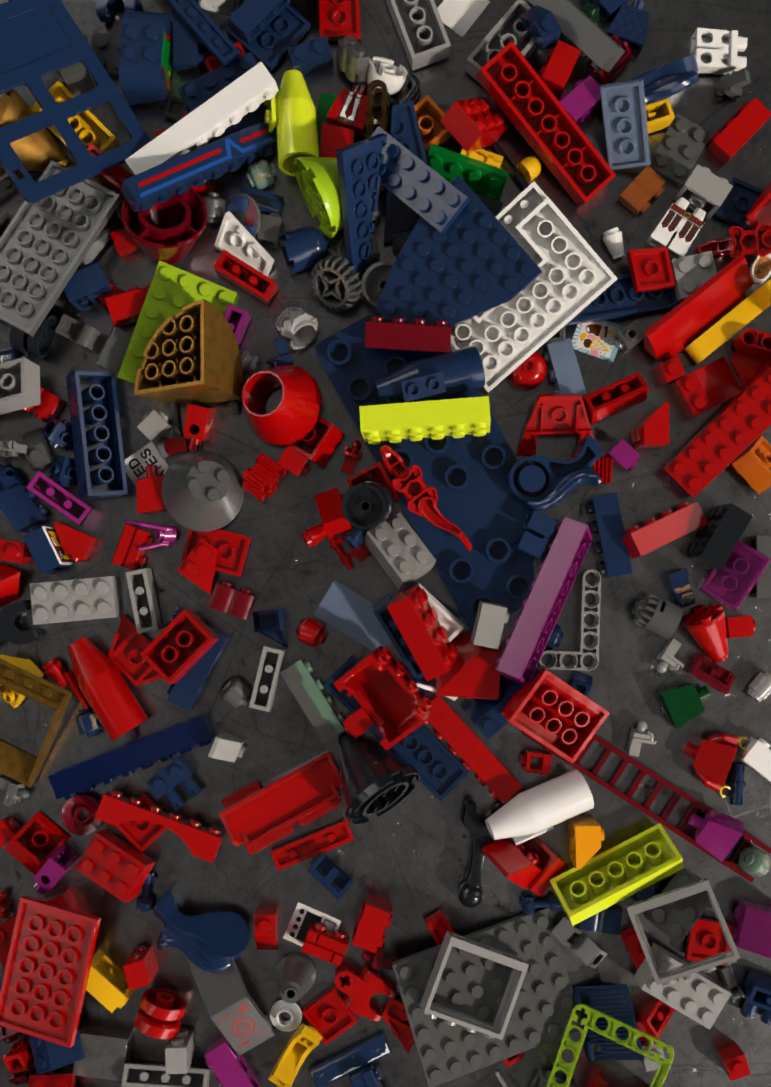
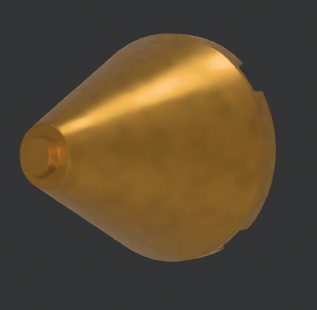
M15 89L3 93L0 99V127L35 114ZM46 128L10 144L26 170L44 172L51 160L64 167L68 163V159L65 158V151Z

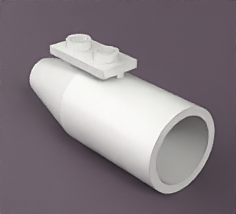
M574 769L519 793L488 817L485 823L493 840L512 838L515 845H519L552 830L554 825L593 809L594 800L586 780L577 769Z

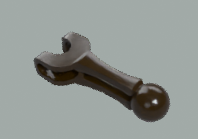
M374 80L368 85L367 117L365 119L366 139L370 138L375 131V127L379 126L387 133L389 131L390 95L386 84L381 80ZM381 183L379 194L386 189Z

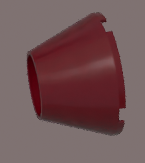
M191 188L182 195L176 194L171 196L164 203L158 202L153 204L146 211L139 210L134 213L126 198L121 208L124 227L145 254L157 263H159V260L167 264H175L182 261L188 255L207 224L205 203L201 196Z

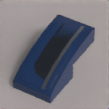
M241 187L240 193L250 195L258 204L260 213L266 215L268 213L280 214L284 197L256 188Z

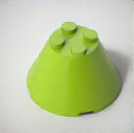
M297 157L293 161L294 166H298L295 175L312 217L317 216L321 222L319 228L323 234L327 235L328 238H333L343 227L337 157Z

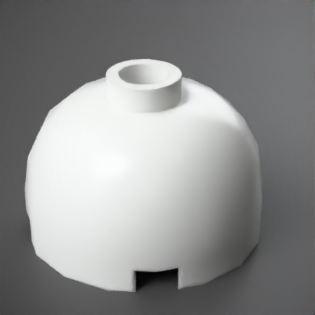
M375 56L372 61L369 59L367 83L369 85L374 80H381L386 84L389 95H393L403 87L408 74L407 70L401 64L399 68L394 66V61L391 59Z

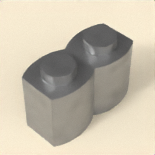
M352 36L338 39L336 60L338 69L345 72L347 79L353 83L367 81L369 53Z

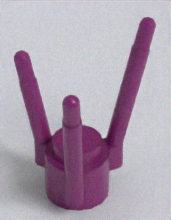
M131 520L124 521L125 524L157 530L156 538L161 542L138 547V551L161 546L169 547V542H175L177 531L175 526H160Z

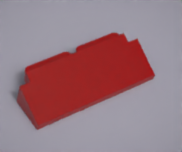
M740 254L644 332V348L657 361L663 357L667 360L672 359L747 298L745 291L753 285L746 258Z
M327 752L218 814L231 842L236 847L245 842L249 850L259 852L291 834L294 830L293 825L296 823L305 826L340 805L341 799L337 791L342 788L341 775L331 755Z

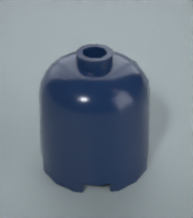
M307 226L279 233V239H284V246L281 248L287 266H292L290 267L291 274L314 267L317 262L327 257V248L330 247L327 235L323 236L317 227Z

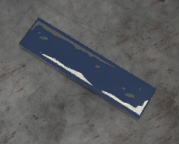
M381 1032L309 1067L308 1072L316 1087H324L392 1054V1050L384 1033Z

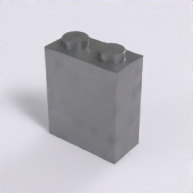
M84 1024L79 1033L85 1058L71 1063V1066H74L73 1074L76 1076L122 1081L124 1064L129 1062L133 1031Z

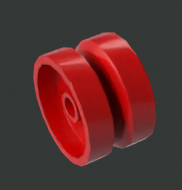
M149 988L142 994L141 1008L136 1013L134 1025L141 1033L147 1036L164 1040L172 1039L179 1033L182 1023L181 1018L185 1014L187 1002L181 995L162 988Z

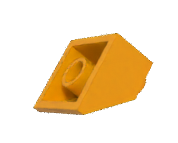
M572 817L568 819L569 859L576 869H581L601 848V841H604V829L601 828L594 817Z

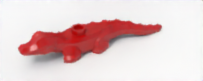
M759 223L755 229L744 230L742 227L733 226L728 230L729 238L712 239L696 247L697 254L712 251L714 259L721 258L725 254H729L730 258L733 259L737 258L740 254L743 256L758 254V256L764 257L771 253V225Z
M383 445L379 451L384 468L395 476V479L392 480V487L408 501L407 509L423 517L430 524L452 533L460 539L468 551H471L472 545L465 534L438 510L437 491L434 487H427L422 480L421 468L417 465L407 468L404 460L389 446Z

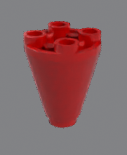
M704 604L695 606L693 612L682 618L685 628L713 663L725 661L728 658L725 612L722 604L707 607Z

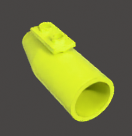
M288 70L283 74L280 90L276 92L272 99L263 102L267 106L264 119L265 123H268V132H273L274 127L276 128L279 169L287 175L296 177L295 171L298 170V166H294V159L297 157H319L316 109L303 74L298 70Z

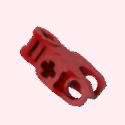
M342 963L335 970V986L347 994L343 1000L344 1004L359 1016L379 1022L382 1017L381 1011L370 1001L371 997L377 993H382L390 998H394L397 994V988L383 973L372 968L370 965H366L361 972L351 964Z

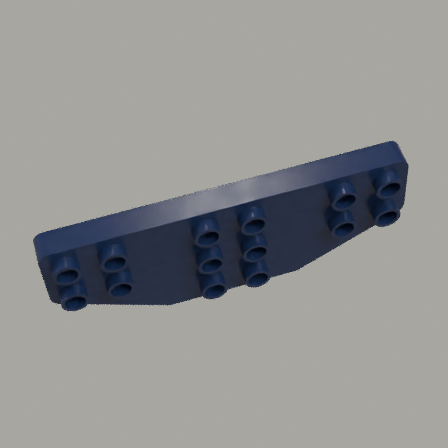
M368 315L322 340L315 349L318 361L362 439L359 406L393 404L379 403L374 382L412 361L438 355L430 351L365 347L366 321L372 315ZM478 389L435 400L481 397ZM491 412L490 433H486L485 436L477 437L474 434H467L462 438L444 436L440 440H433L431 437L423 438L421 441L402 439L399 443L381 441L380 444L375 445L364 442L376 463L382 460L380 448L383 445H387L402 457L407 468H410L412 465L419 466L423 475L422 480L427 487H434L437 491V508L440 513L456 525L470 541L472 550L468 551L455 535L430 524L423 517L407 509L408 501L402 493L398 492L400 496L397 499L398 504L412 529L436 559L434 568L459 613L462 615L465 624L471 630L474 628L480 600L504 605L508 608L507 611L510 615L522 608L524 599L529 597L532 591L530 587L535 579L534 559L512 549L518 533L525 531L521 526L528 511H532V508L526 505L525 502L514 498L506 486L507 471L517 461V458ZM388 472L391 480L395 479V476Z

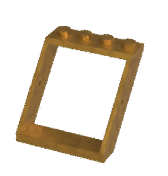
M0 659L1 685L56 711L37 758L0 740V773L31 788L45 764L72 693Z

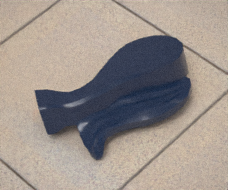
M695 54L652 69L631 79L643 78L645 103L664 100L699 82L697 72L699 69Z
M587 435L583 438L576 457L571 460L565 461L545 456H530L515 461L507 471L506 486L514 498L525 502L526 505L537 511L553 508L580 486L586 484L600 485L601 477L592 466L595 461L601 458L604 452L593 437Z
M171 889L166 892L154 907L153 914L164 925L157 940V948L159 950L166 947L177 948L204 971L219 973L231 965L230 961L236 960L243 954L249 942L250 930L248 924L242 916L234 912L216 911L195 916L183 914L178 910Z

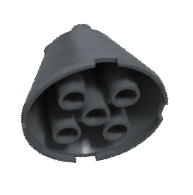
M194 451L179 457L167 469L162 481L161 494L168 514L179 525L192 531L211 532L223 528L237 516L244 501V489L241 486L243 480L237 468L225 457L209 451Z

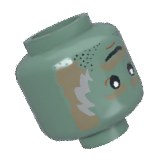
M260 159L248 165L246 175L252 188L256 187V189L262 190L275 183L274 176L277 175L273 163L269 164L266 159Z
M746 847L740 852L738 862L744 872L755 877L766 875L771 867V860L766 852L756 847Z

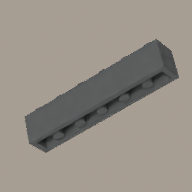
M523 0L530 7L538 5L551 11L562 28L561 32L565 35L563 39L571 46L575 44L581 50L580 55L585 59L589 57L592 60L591 65L599 72L602 69L609 72L625 52L619 44L570 0Z

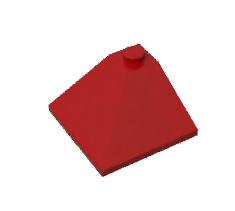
M473 632L458 634L450 642L457 650V659L448 673L436 677V695L498 700L500 673L496 670V662L499 656L502 655V645L499 644V649L474 645L471 642Z

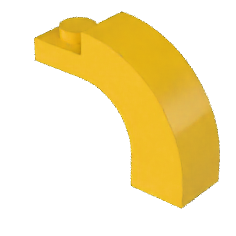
M302 1023L279 1056L268 1080L279 1087H291L304 1060L319 1045L323 1036L315 1028Z

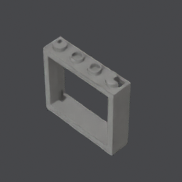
M708 878L631 903L626 907L656 985H672L675 983V979L683 978V980H688L695 977L697 972L709 973L716 970L718 965L731 966V964L737 962V959H740L739 952ZM706 891L730 950L660 972L638 913Z
M446 931L420 1006L424 1014L432 1019L439 1017L451 1026L459 1024L471 1033L478 1031L483 1033V1036L488 1039L498 1038L503 1040L529 964L521 957ZM452 946L513 968L493 1024L432 1002Z

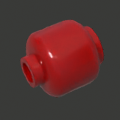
M311 617L306 620L302 619L296 628L298 640L311 648L324 644L328 636L325 633L326 626Z

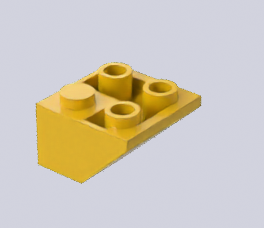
M0 655V659L43 678L44 673L31 660ZM0 684V694L14 709L27 698Z

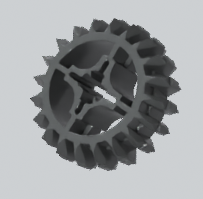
M328 256L317 262L311 271L312 277L310 280L313 282L311 288L315 289L314 295H318V302L322 301L324 307L329 306L331 311H347L355 306L362 296L361 291L363 289L360 286L362 280L358 279L359 273L354 271L355 266L349 265V260L344 261L342 256Z

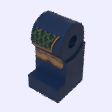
M679 568L664 573L674 603L682 608L695 604V597L689 583L687 568Z

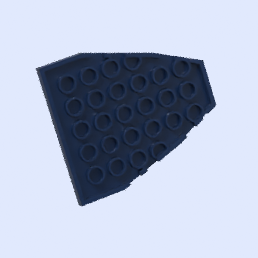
M458 176L451 184L465 194L470 201L444 235L420 216L392 266L376 310L381 316H384V319L392 320V317H404L405 321H414V318H424L426 322L444 319L448 323H452L453 327L478 314L510 302L542 274V270L465 181Z

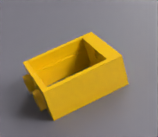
M98 949L93 955L86 991L113 1013L117 1007L121 1009L126 1004L134 990H129L124 970L101 949Z

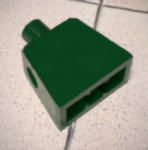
M689 682L656 691L672 727L676 729L683 727L702 714L705 708L701 701L711 697L710 691L706 686L695 689V686Z

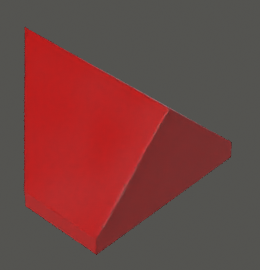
M0 562V608L19 599L20 571Z

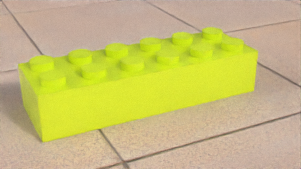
M489 396L359 406L361 434L364 442H368L371 445L380 444L381 441L399 443L402 439L421 441L423 438L431 437L433 440H440L444 436L462 438L467 434H474V436L480 437L490 433Z
M659 823L591 858L581 869L574 867L549 881L572 926L678 872L684 868L681 854Z

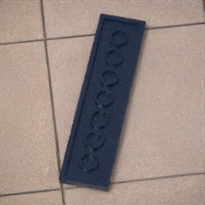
M353 655L324 683V686L351 713L361 705L353 695L348 697L347 693L349 691L343 689L339 692L333 683L359 662ZM374 724L368 730L381 741L383 740V735L381 732L379 734L376 732L378 727ZM423 724L388 749L394 756L414 766L421 775L420 781L440 801L470 772Z

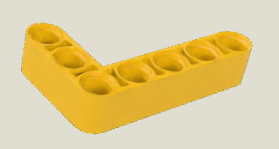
M771 279L684 348L696 364L704 360L761 312L771 306Z

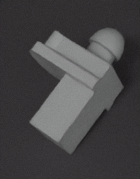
M674 638L668 640L656 657V660L660 662L657 665L659 673L666 672L667 668L670 671H676L678 669L682 670L684 664L674 657L682 645Z
M643 720L638 722L637 728L631 727L626 750L630 756L639 757L642 742L653 745L657 742L653 733L650 730H646L647 723Z

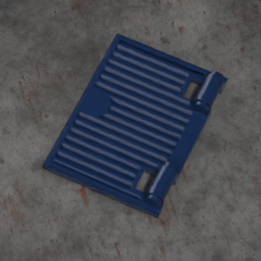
M628 984L573 987L572 996L575 1006L582 1003L587 1004L638 1029ZM588 995L590 1003H583L581 996ZM584 1008L580 1011L577 1010L580 1013L581 1019L587 1018L588 1015L585 1014ZM604 1017L597 1019V1027L601 1030H606L608 1027L607 1020ZM619 1027L617 1029V1036L622 1040H626L628 1038L627 1029ZM588 1029L584 1048L589 1062L645 1060L644 1055ZM639 1037L637 1039V1045L640 1049H642V1044ZM593 1044H600L601 1052H594Z

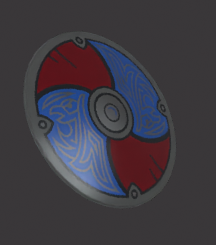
M236 193L232 195L225 203V213L230 211L255 238L261 226V213L258 204L248 194Z

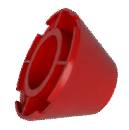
M282 364L259 371L249 377L242 390V402L248 425L257 437L267 443L276 445L293 444L308 435L318 421L317 416L320 405L322 406L320 388L314 377L301 367L292 364ZM282 386L283 394L279 405L275 410L266 414L265 403L268 395L276 387Z

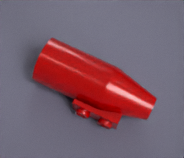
M86 636L67 646L73 669L64 673V676L84 709L92 708L111 741L148 720L147 715L117 666Z

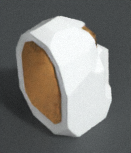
M756 254L749 266L753 284H762L770 277L771 254L764 257Z

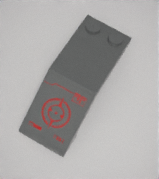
M186 957L211 1020L239 1056L276 1035L268 1015L262 1013L247 992L234 960L230 961L231 965L223 971L210 973L202 970Z

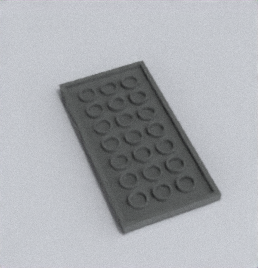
M51 160L37 182L68 168ZM86 179L35 203L23 202L0 237V320L31 337L35 335L121 202L122 198L119 194L90 179Z

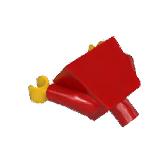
M721 733L710 735L707 739H703L700 746L688 742L684 754L695 758L692 765L695 768V774L704 786L716 791L725 798L726 795L722 793V790L724 788L731 790L725 784L727 775L738 748H747L741 745V741L743 739L748 740V738Z

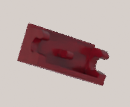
M615 34L611 38L625 52L609 72L603 69L599 72L591 65V59L586 64L591 77L601 85L610 84L633 58L627 41L624 40L621 44L618 35Z
M696 653L686 670V673L727 695L736 679V676L733 675L734 673L713 663L699 653Z

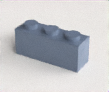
M571 338L547 344L544 347V351H542V355L550 368L548 376L550 382H554L556 389L554 394L581 393L583 399L587 392Z

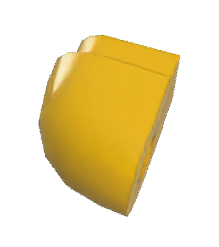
M534 156L526 157L517 165L519 173L527 183L538 177L542 168L540 160Z

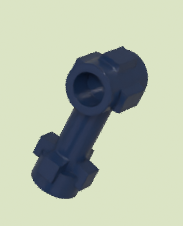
M151 871L144 881L142 896H138L136 900V909H141L144 912L154 910L156 898L150 897L151 883H154L156 880L154 871Z
M525 894L522 895V900H520L521 910L526 915L535 914V908L550 907L551 912L560 909V902L555 894H550L549 899L534 900V895Z

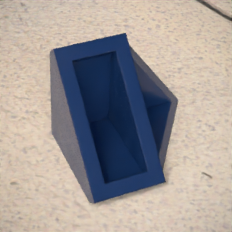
M285 609L253 612L254 631L288 648Z

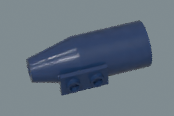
M470 346L451 351L450 353L412 361L375 381L374 385L379 403L431 401L484 387L485 374L477 348Z

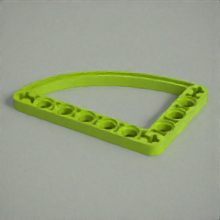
M578 1004L573 1008L546 1087H569L588 1029L660 1063L649 1087H662L675 1054L673 1047L669 1043L587 1004ZM583 1008L585 1009V1014L588 1015L587 1018L584 1017L581 1021V1025H585L584 1028L573 1024V1021L578 1022L580 1018L577 1010L580 1011ZM599 1017H604L607 1020L608 1027L606 1030H601L597 1027L596 1022ZM619 1027L627 1029L628 1038L626 1040H622L617 1036V1029ZM575 1028L580 1031L581 1038L579 1041H573L570 1038L571 1029ZM643 1036L648 1039V1049L642 1050L638 1047L637 1039ZM654 1042L657 1043L655 1048L662 1050L666 1047L670 1057L662 1059L661 1053L654 1051V1055L650 1054ZM565 1049L572 1051L574 1055L572 1062H566L563 1059L562 1054ZM561 1070L566 1074L567 1079L565 1083H559L556 1080L555 1074L557 1071Z

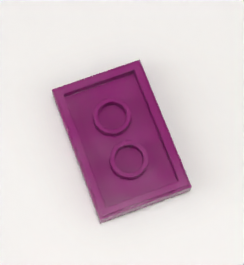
M739 540L722 570H712L700 589L737 612L770 564L771 559Z

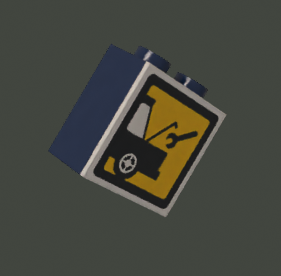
M35 526L28 530V534L23 536L41 574H55L74 564L72 559L68 558L70 554L63 551L54 527Z

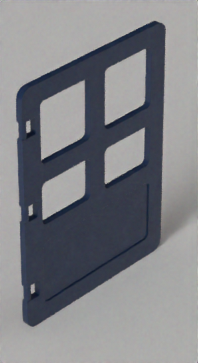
M12 0L0 5V94L25 85L42 109L38 113L0 127V163L25 201L35 203L126 162L125 160L151 141L61 0ZM78 62L83 63L98 87L62 103H57L41 78ZM103 103H108L132 138V141L93 157L89 154L67 119ZM47 127H53L77 165L42 181L35 182L10 144ZM20 169L24 178L18 180L13 171Z

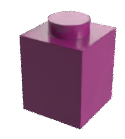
M624 439L619 440L606 453L607 458H613V464L621 472L627 469L631 471L639 463L637 459L641 456Z

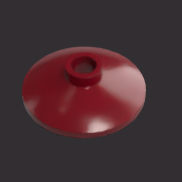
M87 794L71 797L62 808L61 818L63 825L69 832L78 836L92 834L102 823V821L94 818L100 803L97 799ZM81 810H86L88 815L83 816Z

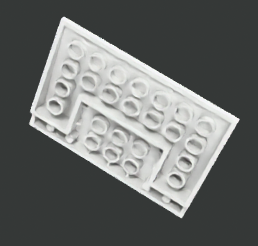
M534 181L506 206L496 218L542 270V274L510 302L478 314L467 321L453 326L451 329V351L470 346L477 348L484 368V388L488 393L618 279Z

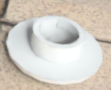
M282 999L272 1006L270 1020L278 1030L290 1032L300 1025L302 1012L296 1003H287ZM287 1012L291 1019H282L280 1013Z

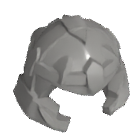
M287 307L277 316L275 328L279 335L284 336L290 341L288 349L298 350L305 348L316 337L318 330L317 318L304 312L301 307Z

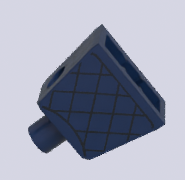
M633 0L631 6L623 4L607 31L610 37L613 34L618 35L621 44L626 40L630 51L636 54H640L644 46L650 16L649 12L642 10L644 6L643 0Z

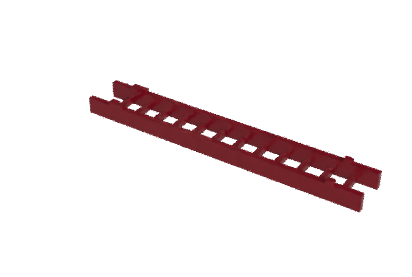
M522 731L524 736L545 750L554 754L751 883L755 878L736 866L740 852L753 842L763 850L771 853L769 846L743 830L742 836L744 840L731 861L724 859L721 862L697 844L693 837L684 832L690 816L696 813L698 808L706 813L712 810L596 734H594L572 764ZM595 740L606 747L593 770L589 771L579 763ZM613 752L623 758V761L608 783L598 777L597 774L610 753ZM628 763L641 771L625 794L614 786ZM647 774L657 780L658 783L644 805L631 797ZM666 786L674 791L675 794L662 815L659 816L649 810L662 787ZM683 797L691 802L692 806L677 828L666 820L679 799Z

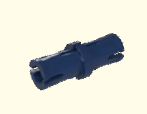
M732 763L731 780H729V785L731 786L729 804L743 805L744 787H746V782H744L745 763Z

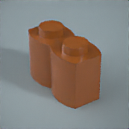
M648 165L621 193L618 200L635 216L639 212L643 214L651 205L649 201L653 197L657 199L665 190L663 185L666 181Z

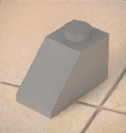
M222 731L216 736L208 757L235 762L237 758H242L246 747L243 744L245 740Z

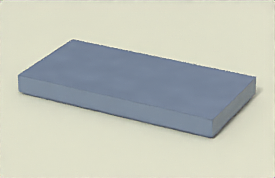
M643 78L600 85L608 165L612 170L650 165Z
M334 580L313 615L372 651L379 646L389 649L392 641L373 613L374 603Z

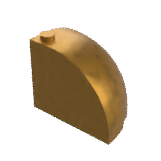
M202 299L185 305L181 308L182 311L175 316H169L153 334L142 356H145L141 369L138 368L134 395L151 400L174 403H215L242 399L243 367L239 347L228 321L219 309L209 301Z

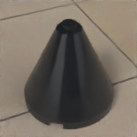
M346 732L338 738L337 751L345 816L351 825L359 826L368 823V816L377 814L380 817L411 794L416 788L413 784L415 779L418 782L421 780V775L414 766L359 736L355 739L353 735L350 736Z

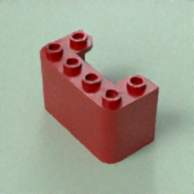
M379 646L342 674L333 684L339 692L343 689L349 691L347 693L348 697L353 695L377 725L376 732L378 734L382 733L383 740L380 741V744L387 751L426 722L432 712V704L427 697H423L419 692V687L416 686V683L407 677L404 667L399 663L397 664L392 658L391 651L387 647Z

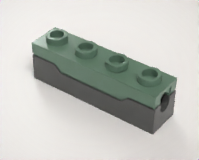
M301 658L282 670L280 674L322 742L325 743L338 733L344 731V724L342 723L344 717L340 712L336 713L333 708L335 706L333 699L330 695L326 696L323 692L324 685L319 678L315 679L311 673L313 668L309 661H304Z

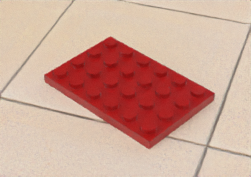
M26 895L20 897L0 990V1026L68 1048L74 1045L101 917Z

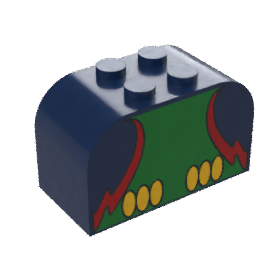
M126 10L122 18L119 56L121 92L130 107L165 109L171 93L173 65L172 21L168 13Z

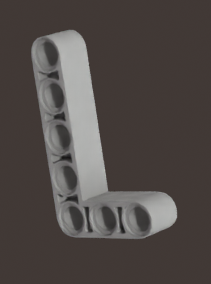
M587 569L582 571L579 576L577 650L545 649L542 656L550 654L551 661L544 665L540 659L538 665L542 668L591 671L598 666L601 575L598 571ZM588 573L594 575L595 579L592 584L586 582L585 577ZM588 593H591L594 597V601L590 605L585 602V596ZM587 614L593 616V622L590 625H586L584 622V617ZM590 634L593 640L590 645L586 646L583 640L586 635ZM569 654L572 659L571 663L564 665L562 658ZM590 655L592 658L591 664L584 666L583 658Z

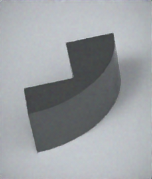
M565 916L551 931L563 945L571 948L590 968L595 969L608 954L584 930L578 929L577 925L572 926L570 920Z

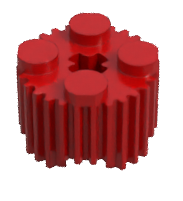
M260 453L255 459L254 463L256 464L252 469L248 467L244 471L241 486L262 502L265 496L269 498L278 487L276 485L279 482V477L283 478L287 470L268 455Z

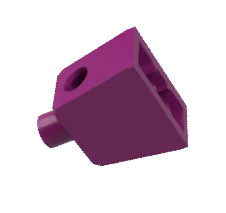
M709 810L704 818L693 813L688 821L689 825L696 828L695 842L721 862H723L743 834L744 822L715 810Z
M67 843L62 845L33 878L34 882H36L34 885L35 891L39 894H44L45 891L50 892L81 855Z

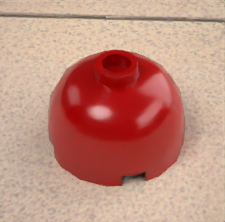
M535 351L507 376L510 384L521 391H530L540 386L547 372L545 359L540 353Z

